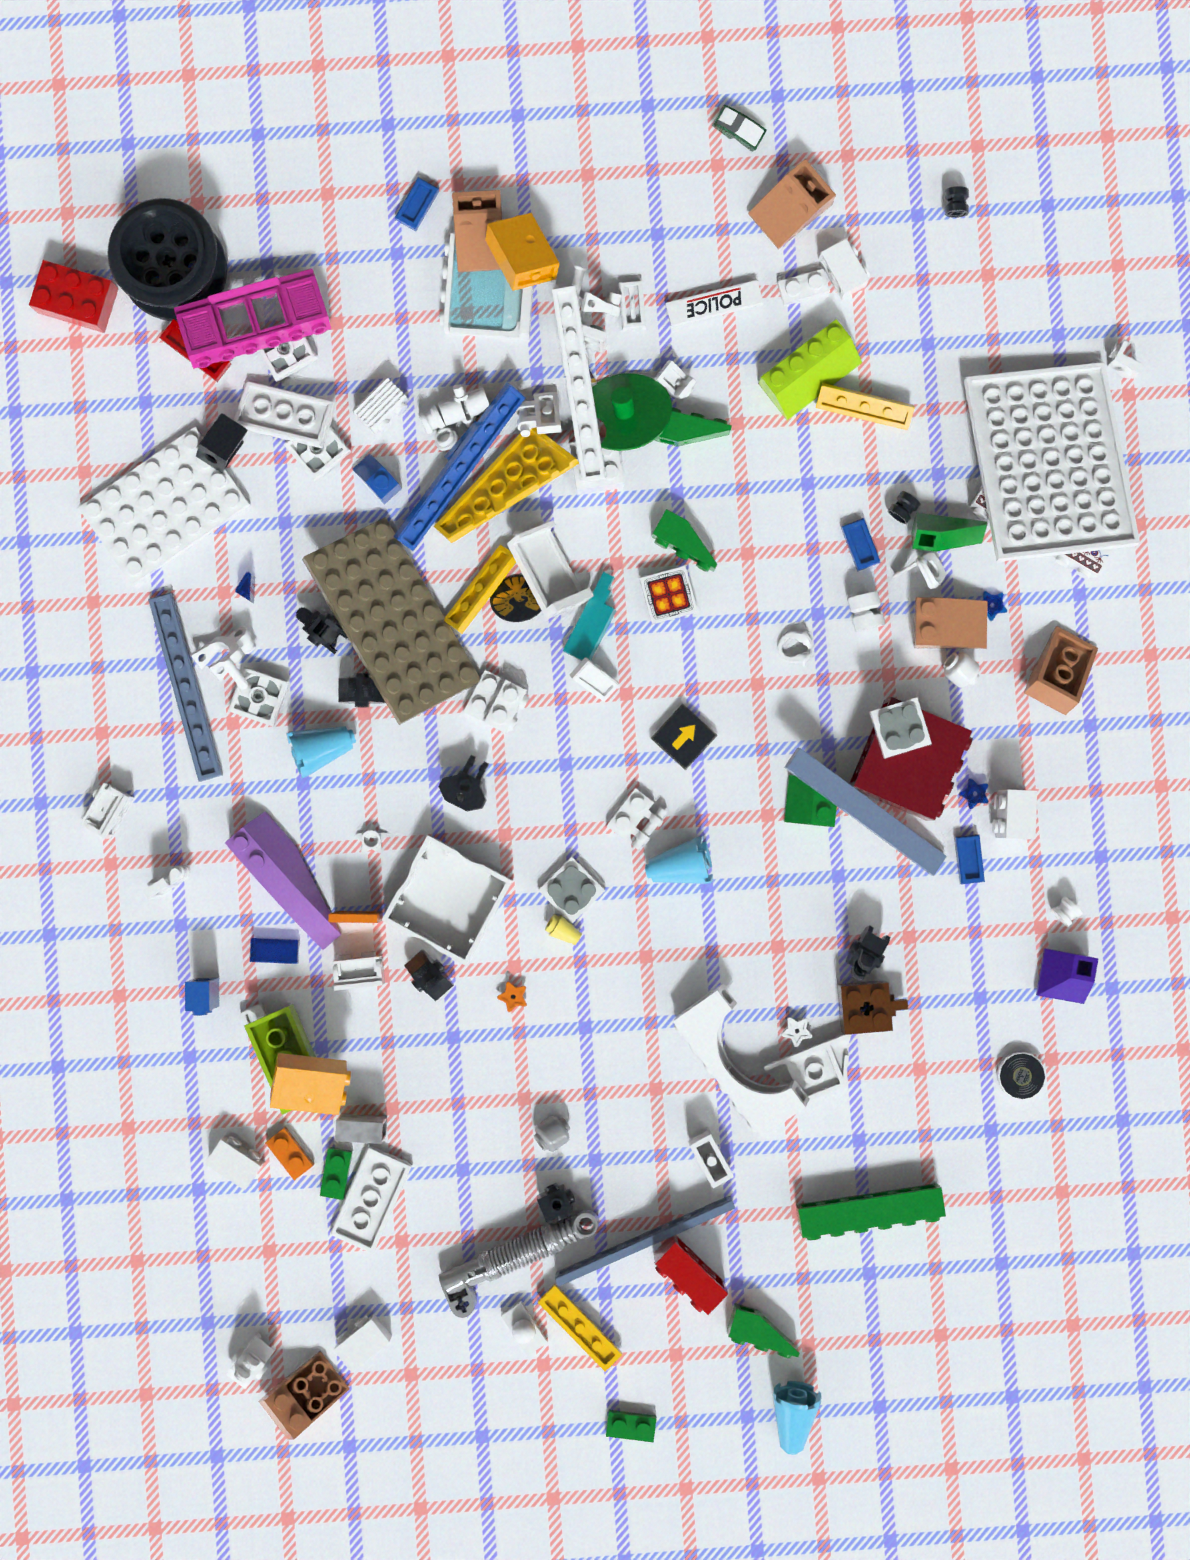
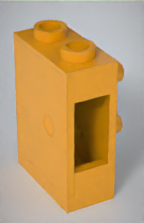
M532 213L488 223L485 241L512 291L556 280L560 263Z
M278 1053L270 1092V1108L339 1115L340 1106H345L347 1091H344L345 1085L349 1086L351 1071H347V1061Z

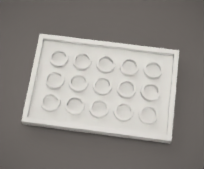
M196 427L190 429L78 507L132 586L143 581L251 506L226 469L221 473L196 457L199 443L203 439V436Z

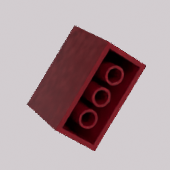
M890 697L884 700L881 708L903 701ZM921 709L932 744L883 758L873 726L849 784L864 795L925 821H934L936 817L940 818L945 807L942 804L945 795H950L954 786L952 778L955 773H959L964 760L961 759L964 750L968 751L972 744L973 738L970 737L972 730Z

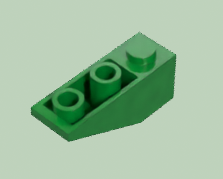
M672 407L670 422L655 441L679 447L727 436L730 434L732 425L727 424L726 420L714 418L713 421L704 419L705 416L699 413L683 414L680 409Z
M666 509L652 534V538L655 539L654 543L664 549L670 547L676 551L675 555L687 561L689 558L697 562L696 567L705 572L709 570L714 572L718 564L689 522Z
M916 513L911 531L912 549L937 552L982 544L987 521Z
M734 1303L727 1328L728 1337L731 1338L732 1342L740 1345H745V1342L750 1343L756 1349L765 1352L768 1349L774 1350L784 1358H791V1356L799 1357L800 1353L797 1346L759 1310Z

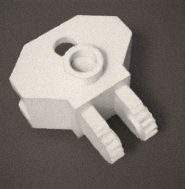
M258 1333L245 1349L241 1347L232 1358L235 1363L226 1374L244 1389L247 1388L255 1377L258 1380L268 1368L265 1363L276 1350L274 1345L270 1347L260 1339L261 1335Z

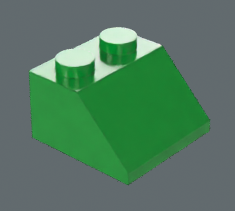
M789 775L784 822L835 827L837 806L795 775Z

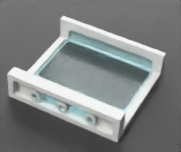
M450 233V241L445 242V256H448V265L443 267V279H447L446 288H442L441 302L445 303V311L440 312V326H443L445 334L530 340L534 285L512 291L502 270L458 272L455 234Z

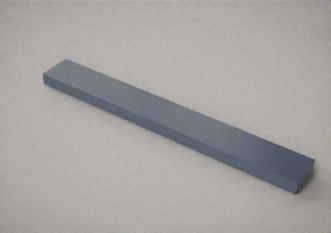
M173 593L149 598L148 601L198 782L223 776Z
M801 748L795 750L785 765V769L928 874L934 876L947 857Z
M731 1196L724 1197L559 1270L555 1274L558 1287L729 1212L735 1209Z

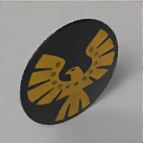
M514 575L503 579L490 597V605L493 612L505 621L524 622L534 618L542 611L523 575Z

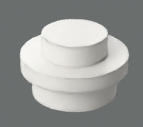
M442 428L435 435V445L441 451L451 449L458 440L457 433L449 428Z

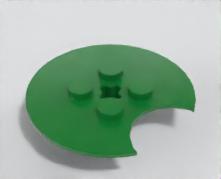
M635 373L617 374L597 382V385L592 387L597 418L606 427V437L601 443V447L604 449L626 451L643 447L658 438L670 422L672 415L671 398L663 385L653 378Z

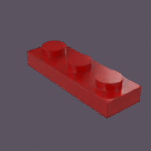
M173 319L159 338L190 362L179 324ZM219 361L199 369L218 383L231 366V362Z

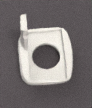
M929 552L918 556L913 563L893 575L896 578L918 565L928 587L933 589L943 583L946 573L938 557L934 553ZM928 562L935 568L937 577L929 569Z

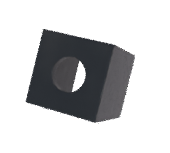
M221 413L199 443L196 457L223 473L243 445L244 441L242 439L248 430Z

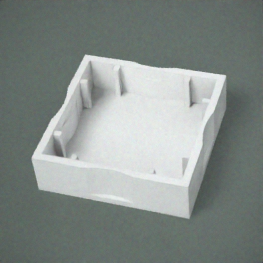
M427 835L411 865L405 882L397 890L382 921L412 937L426 941L439 952L467 966L513 880L435 837Z

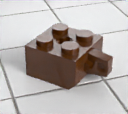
M887 981L837 984L841 1032L844 1035L893 1031L892 1017L896 1016V1011L908 1010V1000L895 999L894 994H890L889 982ZM864 1002L870 1005L866 1013L860 1010V1007L864 1006Z

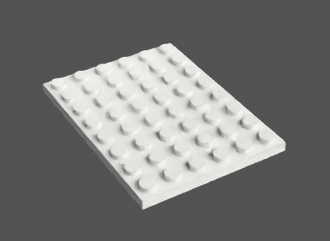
M1105 362L965 378L964 385L996 562L1137 546L1140 543Z

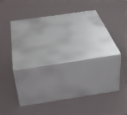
M341 1114L336 1120L335 1141L381 1144L386 1138L387 1116Z

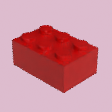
M43 260L29 306L38 314L105 333L118 287L109 279Z
M677 1235L666 1239L654 1252L656 1271L663 1278L668 1276L674 1282L672 1286L682 1296L687 1294L691 1299V1305L698 1312L704 1311L709 1315L728 1295L725 1282Z

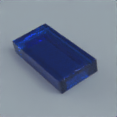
M251 938L250 962L299 964L300 940Z

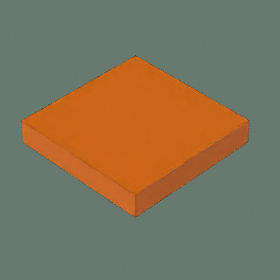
M334 911L330 912L328 922L379 923L382 921L383 912Z

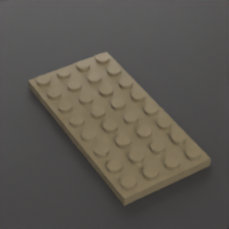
M384 517L304 556L302 561L397 723L401 725L478 684L480 677L451 627L444 621V615L401 542L393 537L395 532L387 518Z

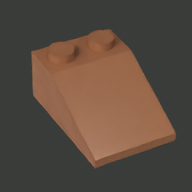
M916 597L914 648L987 649V601Z
M1056 626L1030 675L1024 694L1067 715L1080 702L1098 648Z

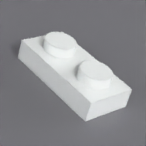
M824 268L784 279L777 283L783 306L823 296L830 292Z

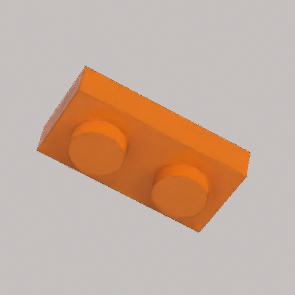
M286 1126L265 1142L294 1181L314 1166L312 1160Z

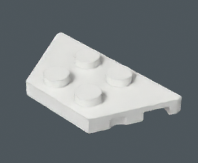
M839 1035L766 1064L763 1068L780 1085L796 1080L809 1099L813 1100L847 1086L848 1052L851 1036Z

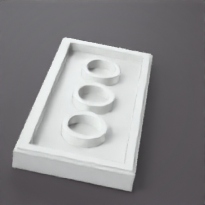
M247 381L234 421L249 431L323 449L337 404L335 401Z
M369 1145L330 1235L373 1254L413 1164Z

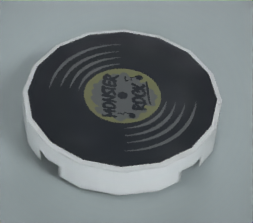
M1022 1051L1015 1052L1006 1056L999 1064L997 1080L1002 1091L1011 1098L1018 1100L1032 1099L1041 1092L1045 1085V1067L1034 1055Z

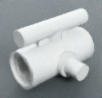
M458 384L453 387L454 397L440 401L438 405L446 426L462 421L468 429L475 422V416L486 411L489 402L483 387L466 392L463 386Z

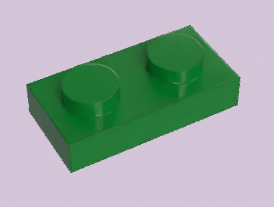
M333 1147L328 1148L320 1196L344 1200L353 1151Z
M609 1410L606 1437L654 1443L657 1417L656 1415Z

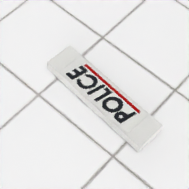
M754 280L667 302L665 306L670 326L673 328L763 305L758 281Z

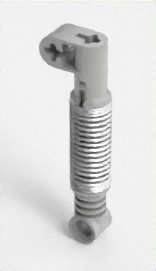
M583 1210L579 1214L572 1216L571 1220L567 1218L565 1222L563 1220L560 1221V1225L550 1222L541 1226V1228L538 1227L537 1230L534 1229L529 1233L526 1232L525 1235L522 1234L518 1238L514 1237V1240L510 1239V1242L506 1241L502 1245L498 1244V1247L494 1246L490 1250L482 1251L478 1254L477 1258L438 1275L439 1281L452 1313L459 1318L471 1315L477 1305V1297L472 1286L486 1280L489 1282L501 1278L502 1275L509 1274V1270L513 1273V1269L517 1271V1267L518 1269H521V1266L525 1268V1264L529 1266V1262L533 1264V1261L537 1262V1259L541 1261V1257L545 1259V1256L549 1257V1254H557L567 1245L566 1242L571 1244L572 1240L574 1242L578 1241L577 1237L579 1239L591 1237L599 1226L597 1214L592 1210ZM585 1217L591 1219L593 1227L584 1229L580 1224V1220ZM466 1289L467 1293L463 1295L462 1300L469 1302L467 1307L465 1308L464 1305L460 1306L461 1296L454 1298L453 1294Z

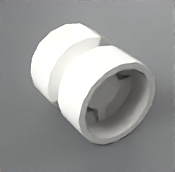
M870 592L848 598L850 612L855 613L852 619L855 632L885 625L883 611L878 610V607L881 605L878 592Z

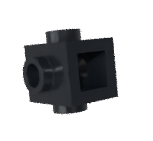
M557 1183L552 1184L544 1189L545 1192L537 1195V1202L546 1222L555 1218L557 1221L569 1217L571 1215L570 1212L573 1211L572 1203L576 1202L571 1189L566 1190L564 1184L560 1186Z

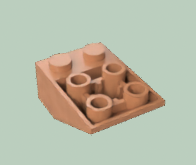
M804 159L787 173L748 214L779 250L832 206L836 194L809 162Z
M500 190L452 193L458 272L501 270L485 241L488 223L502 220Z
M319 1351L277 1384L258 1402L288 1440H294L350 1389L323 1353Z

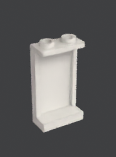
M543 520L534 524L531 527L532 529L528 531L526 528H522L513 533L514 538L507 545L546 620L584 604L594 595L590 587L581 590L551 532V528L556 525L554 521L545 523Z

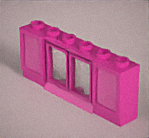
M313 268L280 278L277 276L214 294L206 299L174 307L193 369L198 367L205 368L219 361H229L243 354L250 355L264 348H274L285 342L299 341L303 337L323 334L331 329Z

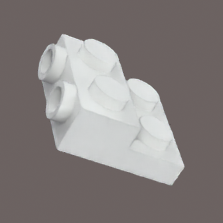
M484 670L463 712L506 734L508 730L513 731L518 721V718L515 716L519 708L522 710L525 708L529 697L526 696L527 690Z

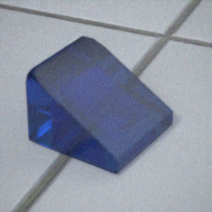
M246 572L236 587L235 592L253 604L255 598V576Z

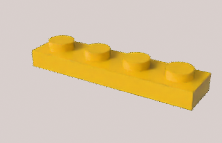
M822 383L816 408L908 430L915 405Z
M502 545L498 546L446 615L444 621L461 634H463L516 564L510 550Z
M556 1284L538 1300V1304L605 1372L622 1356L620 1349Z

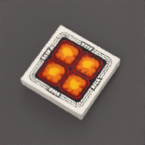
M686 566L639 578L652 625L698 612Z

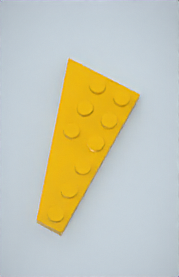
M537 427L531 428L528 437H523L520 433L433 527L453 543L578 465L579 462L546 434H537Z

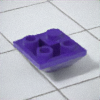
M1044 948L1036 995L1084 1004L1095 983L1099 959Z

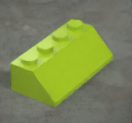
M835 319L761 376L758 384L788 421L818 398L822 383L835 385L861 365L862 361L851 337L838 320Z
M293 1004L244 1025L270 1088L272 1086L278 1053L316 1057ZM280 1109L282 1115L292 1111Z

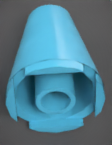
M346 726L286 733L288 743L292 744V756L298 772L301 774V778L311 775L352 750L353 743H356L352 729L347 730Z
M696 837L650 858L648 864L645 865L647 878H652L653 882L712 883L713 874H708V869L712 867L708 845L706 842H703L704 837Z
M787 1381L786 1386H781V1383H779L773 1390L779 1444L787 1454L791 1455L803 1451L822 1399L820 1391L817 1394L814 1392V1386L804 1382Z

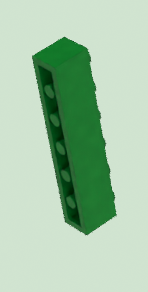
M938 1183L796 1204L800 1234L802 1238H807L809 1241L818 1240L821 1238V1235L830 1234L831 1237H839L845 1235L847 1231L865 1233L869 1231L868 1228L878 1227L880 1230L892 1228L893 1224L902 1223V1226L915 1225L916 1221L937 1222L940 1220V1217H946L942 1187Z

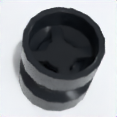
M955 186L945 190V199L948 201L945 206V215L947 217L959 218L969 214V205L966 201L969 198V189L967 187Z
M901 491L897 497L898 501L892 504L887 511L900 523L907 524L911 519V513L916 511L921 503L908 492Z

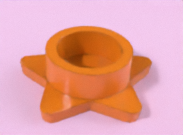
M507 981L505 992L498 995L497 999L506 1003L508 1012H511L516 1006L526 1007L527 1003L523 997L526 986L515 987L511 982Z

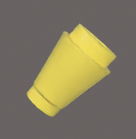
M554 914L545 927V931L549 933V936L572 943L573 945L577 944L582 935L562 915L557 916Z

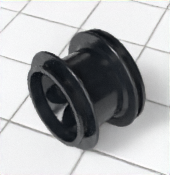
M170 198L146 200L126 211L117 221L111 232L107 251L111 273L119 287L145 313L161 320L172 321L174 319L177 321L174 307L206 299L208 296L223 292L227 279L225 251L207 220L192 206ZM158 236H164V240L161 243H155V239ZM188 238L186 245L178 246L181 239ZM144 255H150L147 262H140ZM173 260V266L169 268V261ZM196 260L194 267L188 268L189 262ZM159 276V281L156 284H150V280L153 277ZM177 279H182V280L179 281L178 283L174 284V282H175Z

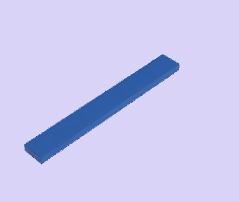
M505 383L393 536L410 550H415L526 398L511 384Z

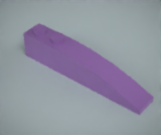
M266 811L243 826L225 842L255 879L322 950L341 935L337 924L328 922L330 910L326 906L318 887H316L297 846Z

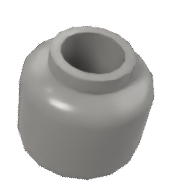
M551 1115L536 1126L534 1138L543 1151L549 1150L554 1152L569 1141L568 1131L570 1126L564 1118L558 1119Z

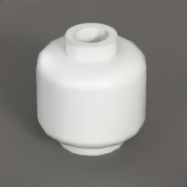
M964 652L953 653L943 665L945 677L959 688H964L968 685L972 686L979 679V664Z

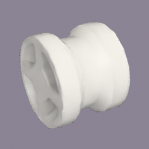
M435 405L426 413H418L428 435L432 434L436 428L442 429L445 427Z
M1067 897L1061 900L1059 906H1054L1051 909L1055 917L1067 927L1072 924V920L1075 917H1079L1082 914L1081 910Z

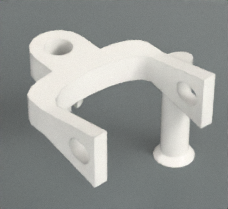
M574 266L576 270L572 285H576L581 311L599 312L619 317L621 310L619 304L622 295L607 292L606 302L589 292H585L584 299L579 297L584 273L587 269Z
M246 627L236 629L228 637L218 636L210 643L190 654L196 664L202 669L217 650H229L230 653L227 656L211 664L208 668L218 681H221L229 673L240 687L241 693L251 688L252 683L247 682L234 665L242 658L243 653L249 654L256 648V644L252 641V636ZM201 654H204L203 659L198 661V657ZM220 666H223V669L219 673H217L216 670Z

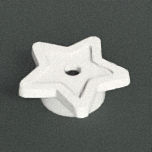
M371 823L366 832L356 834V837L362 842L361 852L365 853L372 849L381 853V842L387 837V834L377 832L375 826ZM371 837L374 838L373 842H370Z
M788 1017L787 1029L781 1033V1036L791 1038L794 1046L798 1047L802 1039L812 1038V1034L806 1029L808 1019L803 1018L796 1021Z

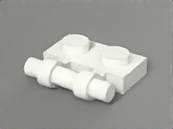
M557 392L533 394L534 400L527 401L525 398L516 410L519 416L517 427L523 437H528L530 429L536 427L537 434L561 432ZM535 412L534 416H528L530 413Z
M635 788L608 823L607 827L624 840L632 833L637 838L631 845L640 850L644 843L647 844L649 842V836L655 828L662 825V819L667 812L659 807L655 814L650 812L649 809L654 802ZM645 816L650 821L640 831L636 826Z
M186 865L173 866L170 870V875L167 877L165 875L162 877L157 876L147 883L149 887L143 890L147 899L160 897L178 886L179 883L190 876V868Z

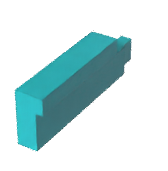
M605 572L601 575L593 591L594 596L586 604L563 649L564 653L580 661L585 657L590 661L592 660L616 613L614 608L606 605L612 594L609 588L615 579L614 576Z

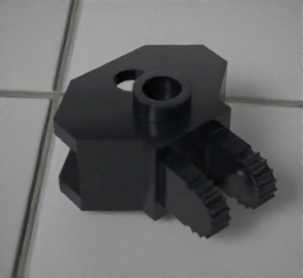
M305 607L297 610L296 618L304 624L302 629L309 634L306 639L318 647L322 644L335 654L337 650L331 645L338 636L341 635L345 639L348 638L345 632L336 625L338 620L328 612L323 615L316 610L313 614Z
M355 673V677L339 678V703L355 704V707L368 708L369 704L386 703L372 678L369 677V673Z
M470 755L463 770L459 771L458 775L442 778L438 786L445 801L467 812L483 809L487 801L481 788L483 783L481 780L489 763L484 761L479 768L476 778L468 775L475 763L476 757ZM460 793L464 795V800L461 802L457 799Z
M870 925L864 929L857 940L855 939L852 942L845 961L852 966L851 976L860 981L864 979L866 974L869 975L875 967L879 968L885 958L883 953L891 938L888 935L880 938L873 934L874 927Z
M423 949L404 965L414 979L411 981L414 987L419 992L424 990L435 1001L454 986V983L444 972L446 969L437 959L434 961Z

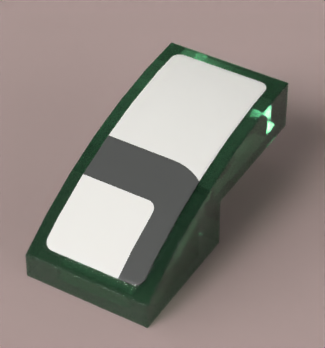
M725 104L711 125L727 138L736 139L751 152L757 149L767 129L748 116Z

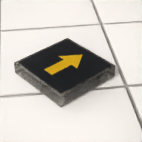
M682 703L650 739L686 771L718 735Z

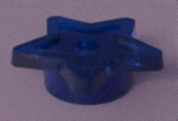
M987 591L983 592V601H987V617L989 621H993L998 613H1007V609L1003 605V593L991 595Z
M968 779L966 789L959 792V796L968 801L969 809H973L978 803L988 804L989 800L985 795L988 784H977L973 779Z

